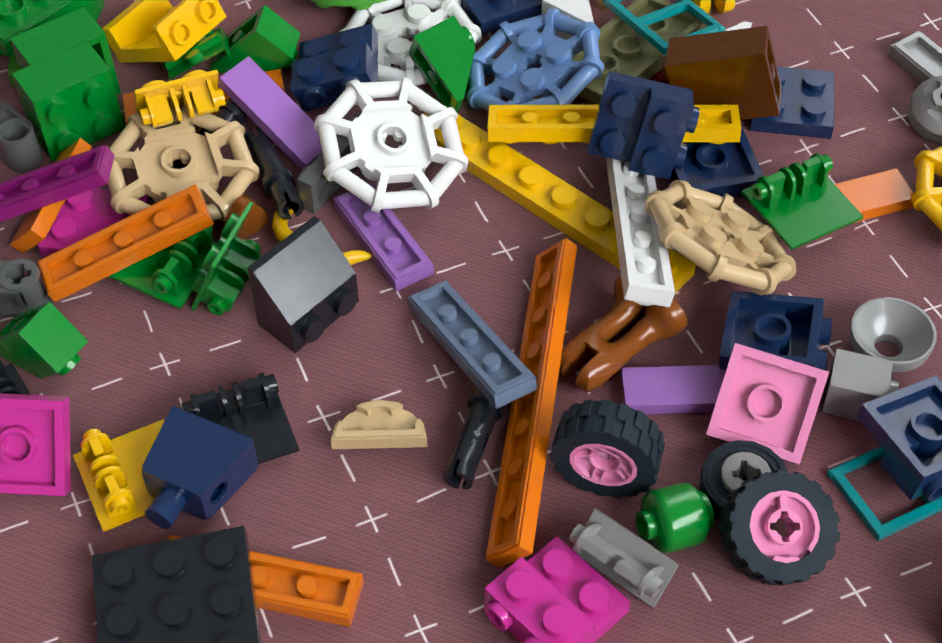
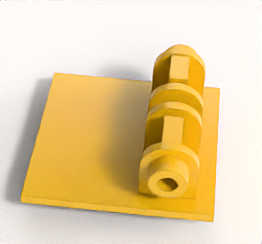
M195 70L185 74L181 79L169 82L155 80L144 84L141 89L134 90L136 113L140 115L143 126L151 124L155 128L173 123L174 118L170 109H173L176 120L178 122L182 121L180 107L184 105L189 118H194L192 102L198 116L218 112L220 106L226 105L223 91L218 89V70L209 72Z
M164 419L112 440L109 439L107 434L101 433L99 429H90L83 434V441L80 445L82 451L73 454V457L103 532L144 516L146 509L154 498L148 494L141 471L147 455L165 421Z

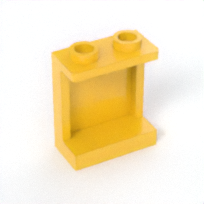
M136 0L102 29L106 33L109 46L120 63L177 61L227 16L218 0H183L177 6H172L169 0Z

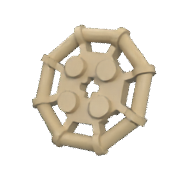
M193 102L194 118H189L184 105L180 107L182 121L178 122L173 109H170L174 122L155 128L151 124L143 126L138 113L128 117L129 123L109 147L115 155L108 181L112 197L110 201L111 207L119 214L127 213L133 215L151 206L138 200L145 194L151 196L153 201L157 203L196 184L204 200L208 203L206 205L212 219H219L224 222L234 201L241 197L250 183L255 182L259 176V167L253 163L244 138L245 128L238 121L229 122L210 113L198 116ZM193 124L213 133L205 132V136H202L195 132ZM138 138H144L145 145L140 151L138 147L134 152L129 151ZM224 145L230 146L235 160L223 159L219 148ZM181 159L183 164H188L181 169L171 168L173 167V161ZM123 168L135 169L138 178L128 186H126L122 173ZM223 176L234 177L220 196L216 192L220 179Z
M675 180L669 185V188L663 191H653L646 197L645 210L647 214L654 218L661 233L659 241L665 248L677 250L707 273V279L713 282L721 279L749 287L757 295H769L775 291L780 282L788 281L794 277L796 262L790 255H786L777 239V233L769 224L764 225L733 202L734 197L727 193L719 196L691 187L687 181Z

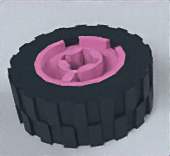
M593 399L584 400V403H575L570 406L568 411L565 410L562 413L551 446L550 459L555 464V470L561 473L566 481L577 485L581 490L595 493V495L603 497L604 495L613 496V498H622L623 496L634 497L638 496L641 492L645 493L650 490L651 485H654L657 481L665 447L663 432L659 431L658 424L654 420H650L642 411L630 408V405L613 403L611 400L603 399L601 401H593Z
M776 470L760 474L742 482V486L734 489L728 496L729 501L726 505H723L720 514L723 517L722 523L719 524V534H722L724 543L721 544L724 552H728L732 559L730 562L736 569L740 568L745 573L744 576L751 580L758 579L762 581L761 584L767 585L799 583L811 579L810 576L822 572L826 568L824 565L827 561L833 559L836 550H834L836 542L840 540L837 523L840 522L838 512L835 513L832 505L834 502L830 495H826L821 489L822 486L815 480L810 481L805 478L806 475L799 472L787 473V470ZM777 519H781L786 524L787 530L783 537L776 530H771L770 524L776 523Z

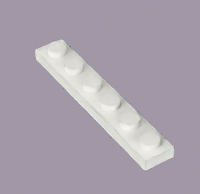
M606 157L624 300L634 301L645 306L659 305L670 307L675 289L668 250L659 241L661 233L654 218L647 214L645 210L646 197L651 192L657 191L655 176L628 171V162Z

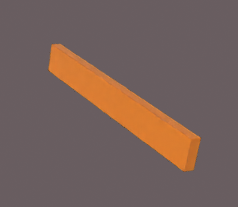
M567 238L562 239L536 255L519 360L536 377L537 390L511 403L486 552V561L498 568L533 553L577 245Z

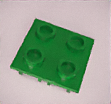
M816 153L810 159L803 161L802 165L794 162L789 165V168L782 167L775 174L757 178L755 184L742 190L744 197L791 250L863 219V215L828 178L829 171L833 169V162L826 154Z
M249 201L241 216L234 212L232 213L220 235L222 237L217 245L214 244L201 266L202 270L191 288L192 291L198 293L191 310L195 311L200 301L208 304L207 308L211 313L219 316L223 315L224 312L232 309L238 294L243 290L244 283L249 279L247 267L261 257L259 252L261 247L257 242L253 240L244 241L238 238L254 204L253 202Z
M210 226L108 277L177 309H181L193 293L191 288L202 270L201 266L212 246L218 243L212 240L211 233L213 228Z

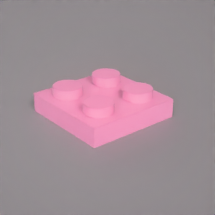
M735 343L706 435L728 442L736 440L754 441L770 448L781 459L800 464L829 372Z

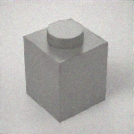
M836 349L828 376L822 413L860 421L856 415L863 403L898 390L899 382L891 380L894 361Z

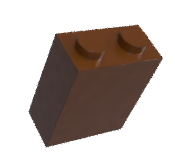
M768 26L669 38L667 55L661 57L663 80H669L670 85L693 90L694 105H738L740 120L780 116L782 85Z

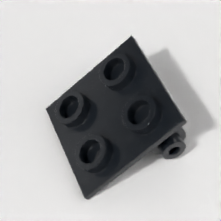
M263 372L258 373V377L242 381L241 386H238L236 381L231 382L232 389L224 391L222 385L217 386L218 393L216 394L214 390L197 396L192 394L189 395L190 400L181 404L185 411L252 438L259 464L299 451L298 444L278 395L279 389L274 374L265 376Z

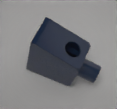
M173 406L142 466L141 473L148 494L154 498L145 511L146 517L155 525L164 529H170L182 511L202 520L212 518L259 467L254 440Z

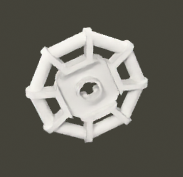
M386 0L374 3L368 9L356 10L346 27L339 31L364 26L366 22L372 23L378 33V80L400 81L407 77L412 79V84L416 87L426 84L427 81L409 56L412 42L407 38H413L415 35L452 16H455L461 27L465 26L468 28L474 38L475 45L482 38L480 27L473 24L461 7V0ZM405 5V8L390 13L382 14V12ZM391 64L400 66V69L391 67Z
M407 77L400 81L359 82L357 79L351 80L346 83L345 91L330 108L315 119L314 128L319 133L325 163L323 175L327 181H335L371 206V211L380 213L382 209L422 206L432 209L439 205L441 195L457 175L465 171L468 166L469 159L463 153L456 123L458 114L453 107L446 108L412 84V79ZM398 97V99L394 101L374 102L372 100V98ZM407 100L427 113L429 117L421 114L420 117L411 111L412 106L407 103ZM354 105H358L362 110V114L353 121L342 119ZM437 128L442 131L445 148L437 146L434 130ZM337 134L348 137L351 150L350 154L342 158L340 157ZM387 135H393L394 140L402 142L403 145H399L398 148H391L384 142ZM432 161L443 164L442 169L430 182L424 174L426 168ZM359 167L361 173L367 179L378 181L377 188H373L349 170ZM412 182L417 189L386 192L388 183Z

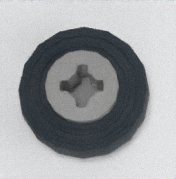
M732 441L721 444L708 455L700 473V491L704 492L709 498L714 515L722 520L723 515L720 514L723 505L728 503V496L731 492L742 486L741 483L744 482V477L750 479L766 472L770 473L776 470L787 469L782 459L770 448L754 441Z

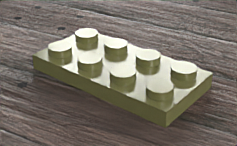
M636 0L626 9L638 18L674 3L667 0ZM689 11L648 25L651 30L666 42H669V38L682 37L708 27ZM615 16L599 29L600 60L604 64V71L601 77L593 79L578 95L596 105L600 103L609 71L649 80L661 70V57L666 56L619 16ZM581 51L574 55L575 60L573 61H582L584 52Z

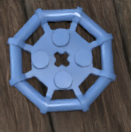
M548 9L545 14L512 23L502 22L499 24L500 29L474 53L469 74V92L466 98L472 108H482L488 112L489 105H569L593 79L601 77L604 71V64L600 60L598 44L600 37L599 28L595 23H583L562 15L559 9ZM560 30L573 35V37L565 40L558 37L557 34ZM507 43L510 45L497 59H492ZM581 51L584 52L582 61H573L575 60L574 55ZM541 65L540 68H532L534 66ZM484 75H495V81L485 86ZM539 95H542V96H543V98H539V99H535V100L532 99V97H535V96H539ZM501 97H505V98L509 99V101H508V102H505V101L501 100L500 98H501Z

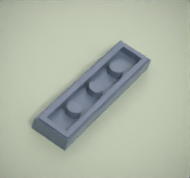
M443 281L407 298L410 311L496 409L537 390L536 377L447 281Z

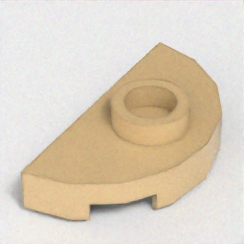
M387 400L360 403L356 406L357 410L348 414L342 422L338 420L331 437L332 449L428 447L427 436L421 419L404 410L402 404Z

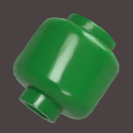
M677 483L648 491L641 500L640 511L636 512L635 524L640 537L644 541L648 540L652 547L661 553H672L702 544L714 523V512L709 498L704 492L698 491L689 483Z

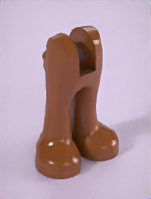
M620 275L614 282V306L601 319L576 335L562 349L559 373L563 377H568L590 358L591 360L582 368L576 379V387L586 393L595 390L597 387H602L610 377L640 351L655 341L674 337L685 329L687 317L680 304L674 299L670 307L659 305L645 306L634 301L624 300ZM636 320H639L622 338L613 343H608Z

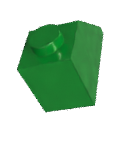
M263 5L227 35L232 60L227 52L223 50L213 56L209 69L212 71L218 70V73H227L248 56L263 71L280 68L287 69L297 58L298 50H296L301 33L269 7Z
M452 16L415 35L412 40L409 56L441 104L447 108L453 107L458 114L465 96L476 47L474 38L468 28L465 26L461 27L455 16Z
M49 301L16 315L0 331V357L40 379L57 373L63 376L81 360L78 352L88 340Z

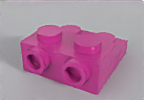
M558 536L528 561L520 557L484 588V612L489 621L502 632L508 630L521 643H595L629 612L631 603Z

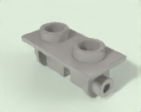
M597 508L592 512L586 525L578 524L569 537V541L575 544L573 550L581 558L652 608L658 603L679 566L675 561Z

